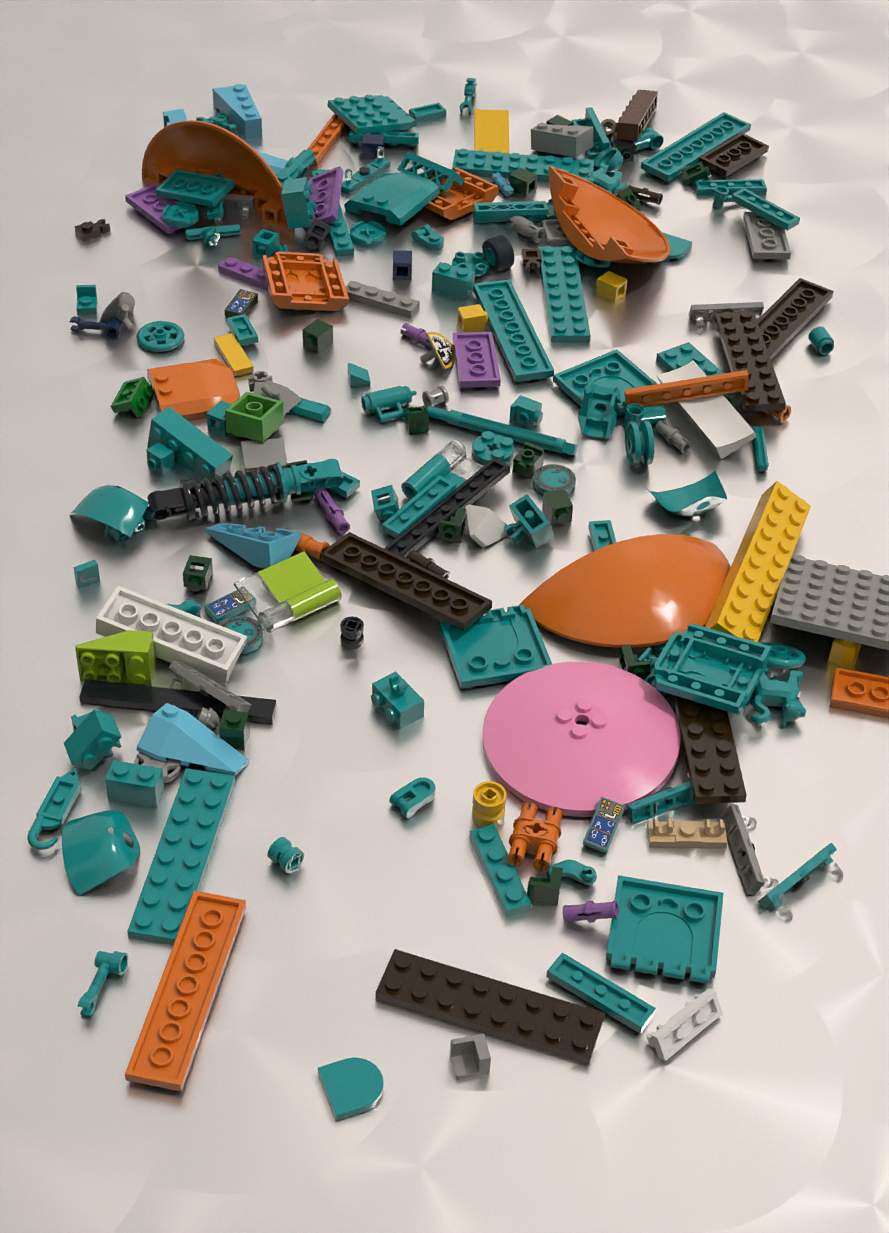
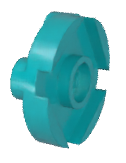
M485 431L482 433V436L474 440L472 455L475 456V461L483 466L493 458L508 464L514 455L513 440L509 437L494 434L491 431Z

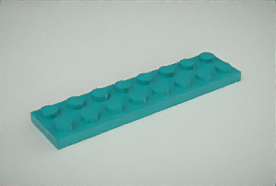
M723 112L641 162V169L669 182L682 174L683 169L698 163L699 157L740 133L745 134L749 132L751 124Z
M455 149L452 170L454 171V168H459L475 176L492 177L493 173L499 172L503 178H509L511 173L522 168L538 175L537 181L549 182V166L582 178L587 177L593 172L594 160Z
M538 247L541 250L542 257L540 272L551 342H590L591 335L578 261L575 258V247Z
M511 280L473 284V292L483 310L488 314V324L515 382L553 377V366Z
M185 769L127 930L128 938L174 945L194 890L200 891L235 785V776Z

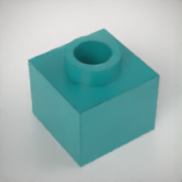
M158 442L146 450L147 464L151 470L163 476L175 468L174 451L162 443Z

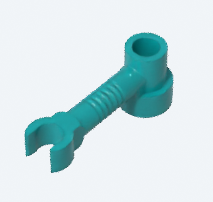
M715 187L713 193L714 207L722 208L725 202H733L731 201L732 195H728L729 190L726 187Z
M98 951L95 957V967L99 969L88 991L84 993L78 1002L77 1007H82L81 1015L91 1016L97 1003V996L108 974L123 975L128 965L127 953Z

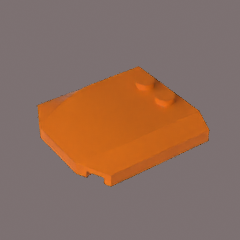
M454 168V171L465 180L460 186L452 183L448 192L439 189L440 194L424 206V208L449 220H453L473 211V203L493 202L499 193V188L497 185L471 173ZM434 174L429 175V179L436 177ZM442 179V180H441V185L444 186V184H445V182H446L447 180H446V179Z
M281 251L276 252L270 258H267L266 255L262 257V266L271 301L279 308L338 311L348 305L349 297L337 260L333 259V262L324 260L323 255L315 253Z
M217 358L147 369V376L156 396L159 413L170 407L187 421L207 418V413L220 400L233 404L240 398V392L231 368Z

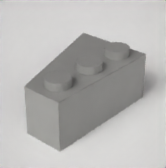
M539 123L531 129V150L578 157L593 147V127Z

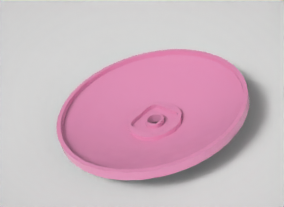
M562 662L524 673L506 685L497 694L489 706L484 719L483 748L487 763L495 777L508 791L519 799L529 802L530 805L533 803L537 808L545 811L554 807L553 813H556L558 808L565 816L593 817L601 796L625 805V810H627L628 804L654 795L664 786L677 764L680 750V729L673 709L667 700L642 678L623 669L606 664ZM579 721H584V722H586V723H588V724H587V725H581V724H576V723L579 722Z

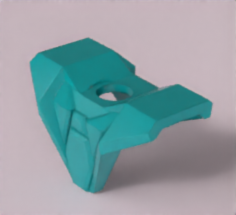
M592 383L585 385L584 399L578 413V421L583 436L609 439L617 423L614 411L617 403H621L619 387L613 389L600 387L597 384L592 385ZM602 405L606 408V411L598 413L594 408Z

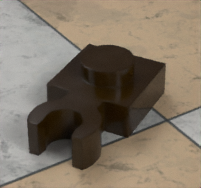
M100 219L97 223L90 221L74 226L75 233L83 241L99 237L100 233L110 231V224H106L105 219Z
M522 249V264L526 266V273H529L530 269H535L537 273H540V264L542 263L541 250Z

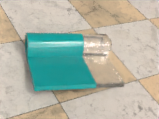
M452 440L403 482L401 489L404 495L411 500L439 475L455 483L456 488H458L483 466L468 459L465 446L459 441Z

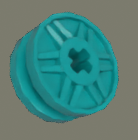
M648 420L641 421L639 429L635 421L627 422L625 448L627 459L631 466L638 465L640 457L644 465H649L653 462L654 435L651 423Z

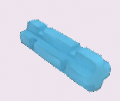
M499 172L493 173L491 180L494 184L498 186L506 197L512 196L514 189Z

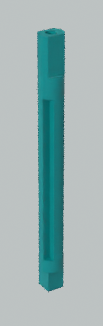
M428 406L427 409L429 417L447 421L448 424L481 433L491 431L494 434L509 437L515 442L522 444L529 442L548 451L576 455L578 445L568 443L561 438L463 412L447 411Z

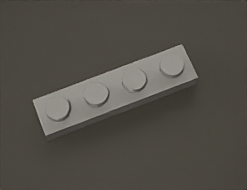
M350 281L346 285L349 299L410 318L420 308V301L410 297L397 295L393 292H387L356 281Z

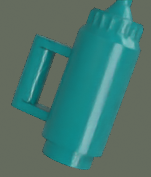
M397 386L366 393L365 396L361 397L362 408L365 413H376L380 423L404 418L402 406L411 403L412 397L417 392L411 391L408 386ZM393 408H396V410H397V411H393V412H389V413H384V414H382V412H381V411L389 410V409H393Z

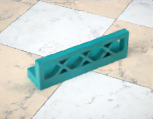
M593 107L586 108L584 119H572L573 126L585 125L593 127L594 144L591 149L585 152L588 159H594L600 152L610 146V142Z
M407 152L397 169L401 173L425 177L426 179H429V174H434L436 177L430 180L444 192H448L452 183L461 186L465 181L456 171L411 152ZM410 162L412 164V167L405 169L407 164ZM418 169L424 170V172L417 175ZM442 179H446V180H447V181L445 182L444 186L441 185V180H442Z
M546 201L473 203L474 223L512 222L508 219V216L513 217L516 215L530 221L546 220V215H549Z

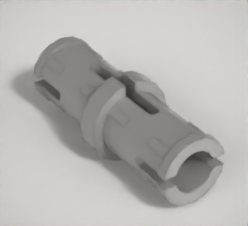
M665 420L659 421L656 424L655 430L664 436L668 444L674 445L683 454L691 449V442L685 439L678 429L672 428Z

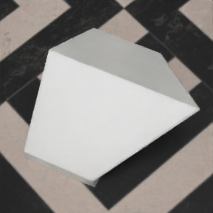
M467 505L465 507L470 537L482 548L508 536L504 528L507 524L491 509L474 505Z

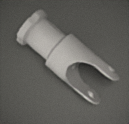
M519 215L508 216V219L513 222L511 228L524 237L532 238L535 243H541L544 240L546 230L543 227H537L532 221Z

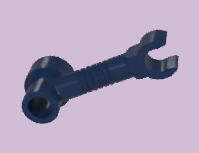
M74 316L69 321L77 324V326H71L70 330L74 332L83 329L104 330V335L109 340L118 339L121 333L122 323L117 318L111 319L110 323L84 321Z

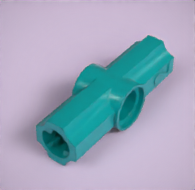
M310 149L303 150L296 158L291 157L280 173L284 172L293 179L303 178L307 169L316 160L314 152Z

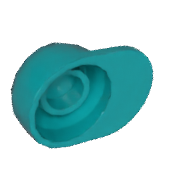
M608 147L594 158V167L599 168V165L604 163L608 165L605 174H612L621 167L623 156L617 148Z

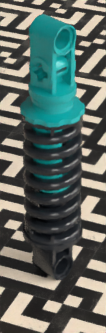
M327 459L299 466L290 465V468L286 469L282 468L280 462H276V464L268 465V470L266 467L260 466L257 473L252 468L246 471V475L238 470L235 472L234 477L227 472L223 475V480L219 475H214L211 482L207 477H202L199 484L195 479L180 480V488L154 491L147 496L151 516L154 520H164L170 517L186 515L187 520L192 521V519L200 518L199 511L196 512L195 510L197 508H200L203 517H207L208 506H212L214 515L220 513L219 504H223L225 512L230 513L231 505H236V509L240 511L243 509L242 503H247L251 509L254 508V501L259 500L260 506H265V499L268 498L271 499L272 504L287 503L288 495L290 494L301 495L303 492L315 491L321 488H335L340 486L344 479L339 462L336 459Z

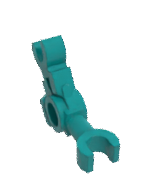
M467 78L466 81L468 83L465 84L464 89L465 100L460 104V113H463L464 108H468L469 114H472L471 99L476 96L477 83H474L476 79Z
M216 113L215 117L209 118L196 117V121H204L220 126L237 135L234 131L237 126L234 123L229 124L228 116L225 113Z

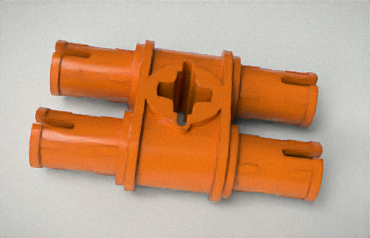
M526 802L521 807L520 816L513 823L514 830L509 838L511 848L507 861L513 866L515 858H517L516 866H521L524 862L525 852L536 854L533 867L539 871L542 863V872L549 869L551 857L558 849L557 841L562 833L559 825L563 813L557 808L555 815H553L554 807H551L546 812L545 821L535 819L538 811L537 806L531 803L530 810H527L529 802Z

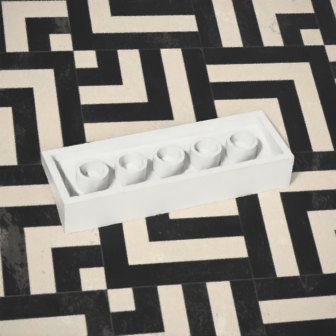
M693 360L683 367L656 376L660 384L706 377V374ZM723 394L674 402L721 460L757 437L754 430Z
M117 586L96 617L97 634L106 637L128 630L153 632L157 658L170 663L172 661L184 662L208 678L225 685L247 643V636L121 586Z

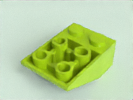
M128 630L75 646L80 681L85 682V679L152 686L157 666L153 632Z

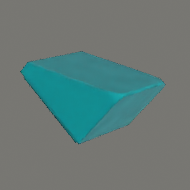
M348 363L350 386L371 385L368 370Z

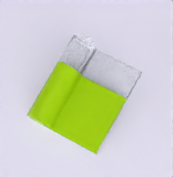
M305 551L234 582V586L256 616L257 622L262 626V630H266L268 633L342 599L338 584L333 579L325 581Z

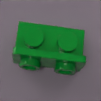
M145 377L126 381L121 386L110 407L114 413L127 412L132 409L137 418L142 417L154 391Z

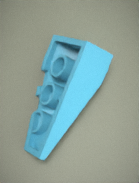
M219 523L205 528V532L252 565L264 569L290 558L301 538L300 532L277 528L276 532H268L265 530V527L258 526L257 528L246 529L245 525Z

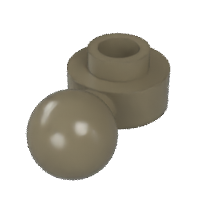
M612 119L603 120L601 126L607 138L613 137V140H618L617 133H615L616 122Z

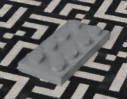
M744 212L743 220L753 259H790L791 251L785 230L753 212Z

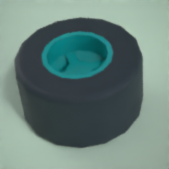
M498 235L483 242L482 253L485 255L484 258L488 261L489 267L492 270L499 272L513 266L514 251L505 236Z

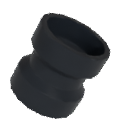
M358 617L344 618L340 624L341 645L351 650L358 649L364 642V623Z

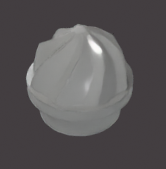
M202 707L196 719L213 731L219 726V717L212 708L206 709Z

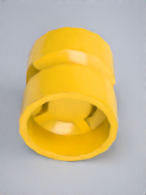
M486 781L474 788L471 817L475 825L480 828L493 824L498 828L504 822L507 794L505 788L499 783Z

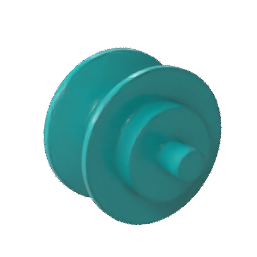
M214 226L204 227L199 238L204 240L205 246H216L220 239V234L216 232Z

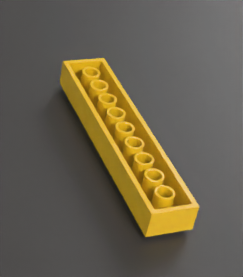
M778 481L770 486L759 499L707 621L706 628L758 643L781 580L784 577L811 508L805 500L798 497Z

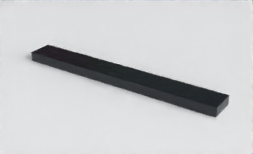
M493 458L384 549L407 559L406 556L411 550L417 551L439 532L440 520L450 521L451 516H455L457 508L465 509L467 505H472L510 473V466Z
M85 679L79 696L81 703L154 711L169 703L187 711L191 715H198L202 707L206 709L210 707L217 713L219 718H222L224 710L230 709V707L217 698L204 696L199 691ZM239 696L251 704L248 711L249 721L273 723L277 706L276 700Z

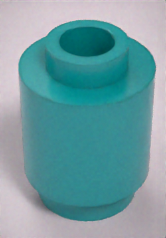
M822 326L811 330L808 339L815 350L823 355L829 354L834 349V340L828 331Z

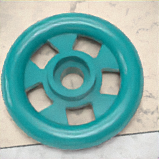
M169 321L148 323L141 327L137 333L138 344L152 352L173 350L180 346L184 340L182 328Z
M761 643L771 646V654L767 666L787 669L797 668L806 661L804 653L797 648L780 643Z

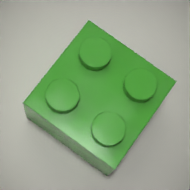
M249 392L244 393L225 410L226 433L264 442L284 423L283 401Z

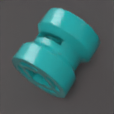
M280 837L270 846L267 857L274 863H280V867L286 873H292L303 862L304 852L298 847H292V843L285 837Z

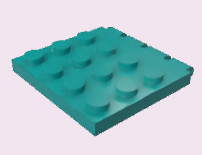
M365 95V97L351 96L346 99L335 98L334 100H328L327 107L357 135L412 129L417 125V121L388 96Z
M617 349L553 375V382L580 406L584 399L585 385L588 383L613 389L619 387L621 403H617L615 406L616 417L626 412L625 389L657 384ZM599 405L594 410L598 413H603L606 411V408Z
M524 605L507 607V612H505L504 608L491 609L465 631L444 621L440 622V631L461 689L511 681L524 673L552 665L530 608L525 609Z
M618 875L614 901H617L619 906V917L616 919L612 918L606 954V959L611 960L610 967L629 970L630 964H636L635 971L657 975V970L660 968L663 969L662 976L684 979L685 973H689V981L709 984L710 977L715 978L724 893Z

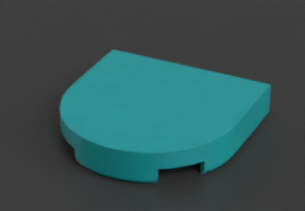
M663 233L671 249L669 256L663 261H669V259L674 258L679 260L691 249V241Z
M347 1058L318 1067V1075L336 1121L369 1111L376 1105V1102L382 1095V1073L375 1064L366 1059Z

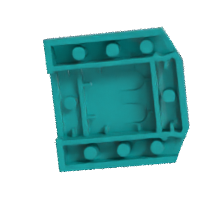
M384 173L347 201L344 206L345 211L356 214L367 210L386 215L387 222L402 225L437 197L440 191L439 187L430 179L406 173Z
M691 623L688 625V630L682 633L677 631L671 635L654 664L656 690L737 715L742 714L766 669L771 654V646Z

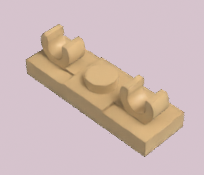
M654 819L653 822H648L647 824L649 847H727V836L723 819H720L719 822H710L709 819H706L704 822H672V819H668V822H658V819Z

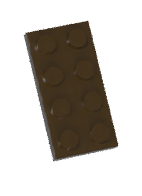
M740 133L699 157V162L701 161L703 166L719 173V175L727 177L767 153L769 145L744 133Z

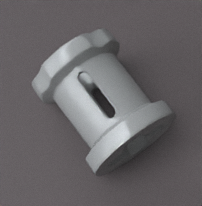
M439 386L436 390L424 391L422 400L428 409V406L433 407L439 403H448L449 395L444 386Z

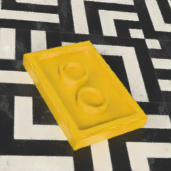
M474 109V151L483 150L485 152L499 151L509 153V110Z

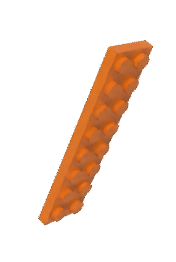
M194 890L126 1069L125 1078L127 1081L182 1092L246 909V900Z

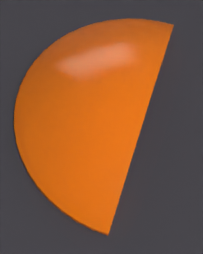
M184 120L167 125L149 142L142 162L143 181L160 186L177 169L205 175L222 173L224 178L232 179L235 184L228 194L254 196L255 210L262 212V222L295 232V229H288L281 197L283 187L266 161L249 144L234 133L208 122Z
M549 166L550 192L557 219L567 238L579 251L598 260L622 264L654 263L663 261L669 256L671 249L668 240L660 229L645 215L602 187L567 171Z
M680 534L640 536L602 547L577 559L544 581L519 605H524L525 609L530 608L538 625L570 640L621 648V646L630 645L631 648L667 643L675 632L679 631L682 633L688 630V625L691 623L703 627L706 626L730 570V564L717 545L697 537Z

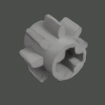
M257 371L253 374V378H248L250 392L254 391L255 382L273 383L272 376H268L265 371Z

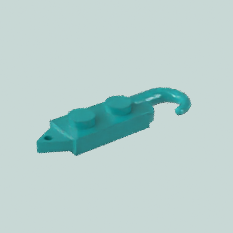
M76 768L62 777H56L36 813L37 817L27 836L28 843L33 848L45 850L51 848L57 842V837H53L51 841L44 843L39 842L37 837L42 829L52 830L63 825L82 789L81 782L78 781Z

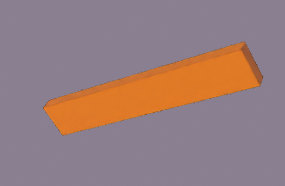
M335 113L307 148V150H312L316 157L315 162L312 164L313 166H318L348 126Z
M747 370L625 389V407L629 404H639L646 407L747 391L749 375Z

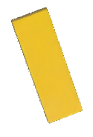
M233 333L214 337V344L235 377L254 372L252 363Z

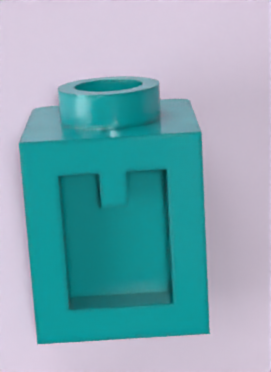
M77 285V315L97 314L98 299L96 285Z

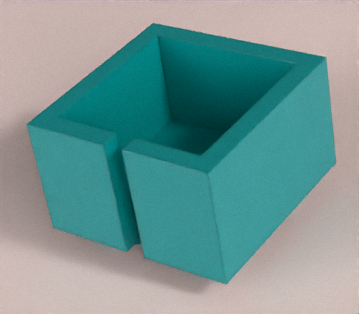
M307 177L289 179L284 182L281 197L288 229L310 227L312 219H314L316 204L311 199L313 190L311 183H308Z

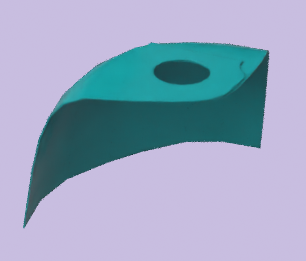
M716 471L696 483L681 488L661 492L648 490L666 510L682 517L702 515L727 500V495Z
M104 485L91 491L71 513L92 518L131 537L148 506V502L122 487Z
M115 810L102 811L68 821L62 829L64 866L77 894L80 896L130 867L138 858L140 845L127 817L123 813ZM109 827H113L114 834L108 833ZM124 833L128 834L132 839L133 848H130L123 839Z

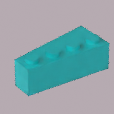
M167 407L151 419L148 448L158 442L162 443L174 451L176 463L202 477H207L210 481L214 475L221 477L230 470L233 455L172 408Z

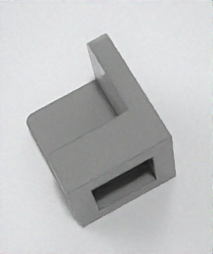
M484 1034L452 1039L450 1041L449 1056L456 1079L490 1074L491 1056Z

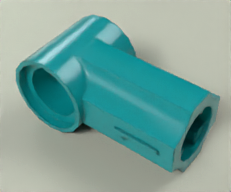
M647 128L641 134L638 141H633V143L637 146L638 151L650 147L656 150L662 146L664 138L653 128Z
M629 404L626 407L623 427L626 429L627 422L635 421L638 429L640 422L643 420H648L651 425H656L662 420L666 421L665 409L663 406L643 408L639 404Z

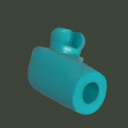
M571 859L551 865L546 871L547 877L550 879L552 867L563 868L562 878H571L585 885H591L597 879L594 868Z

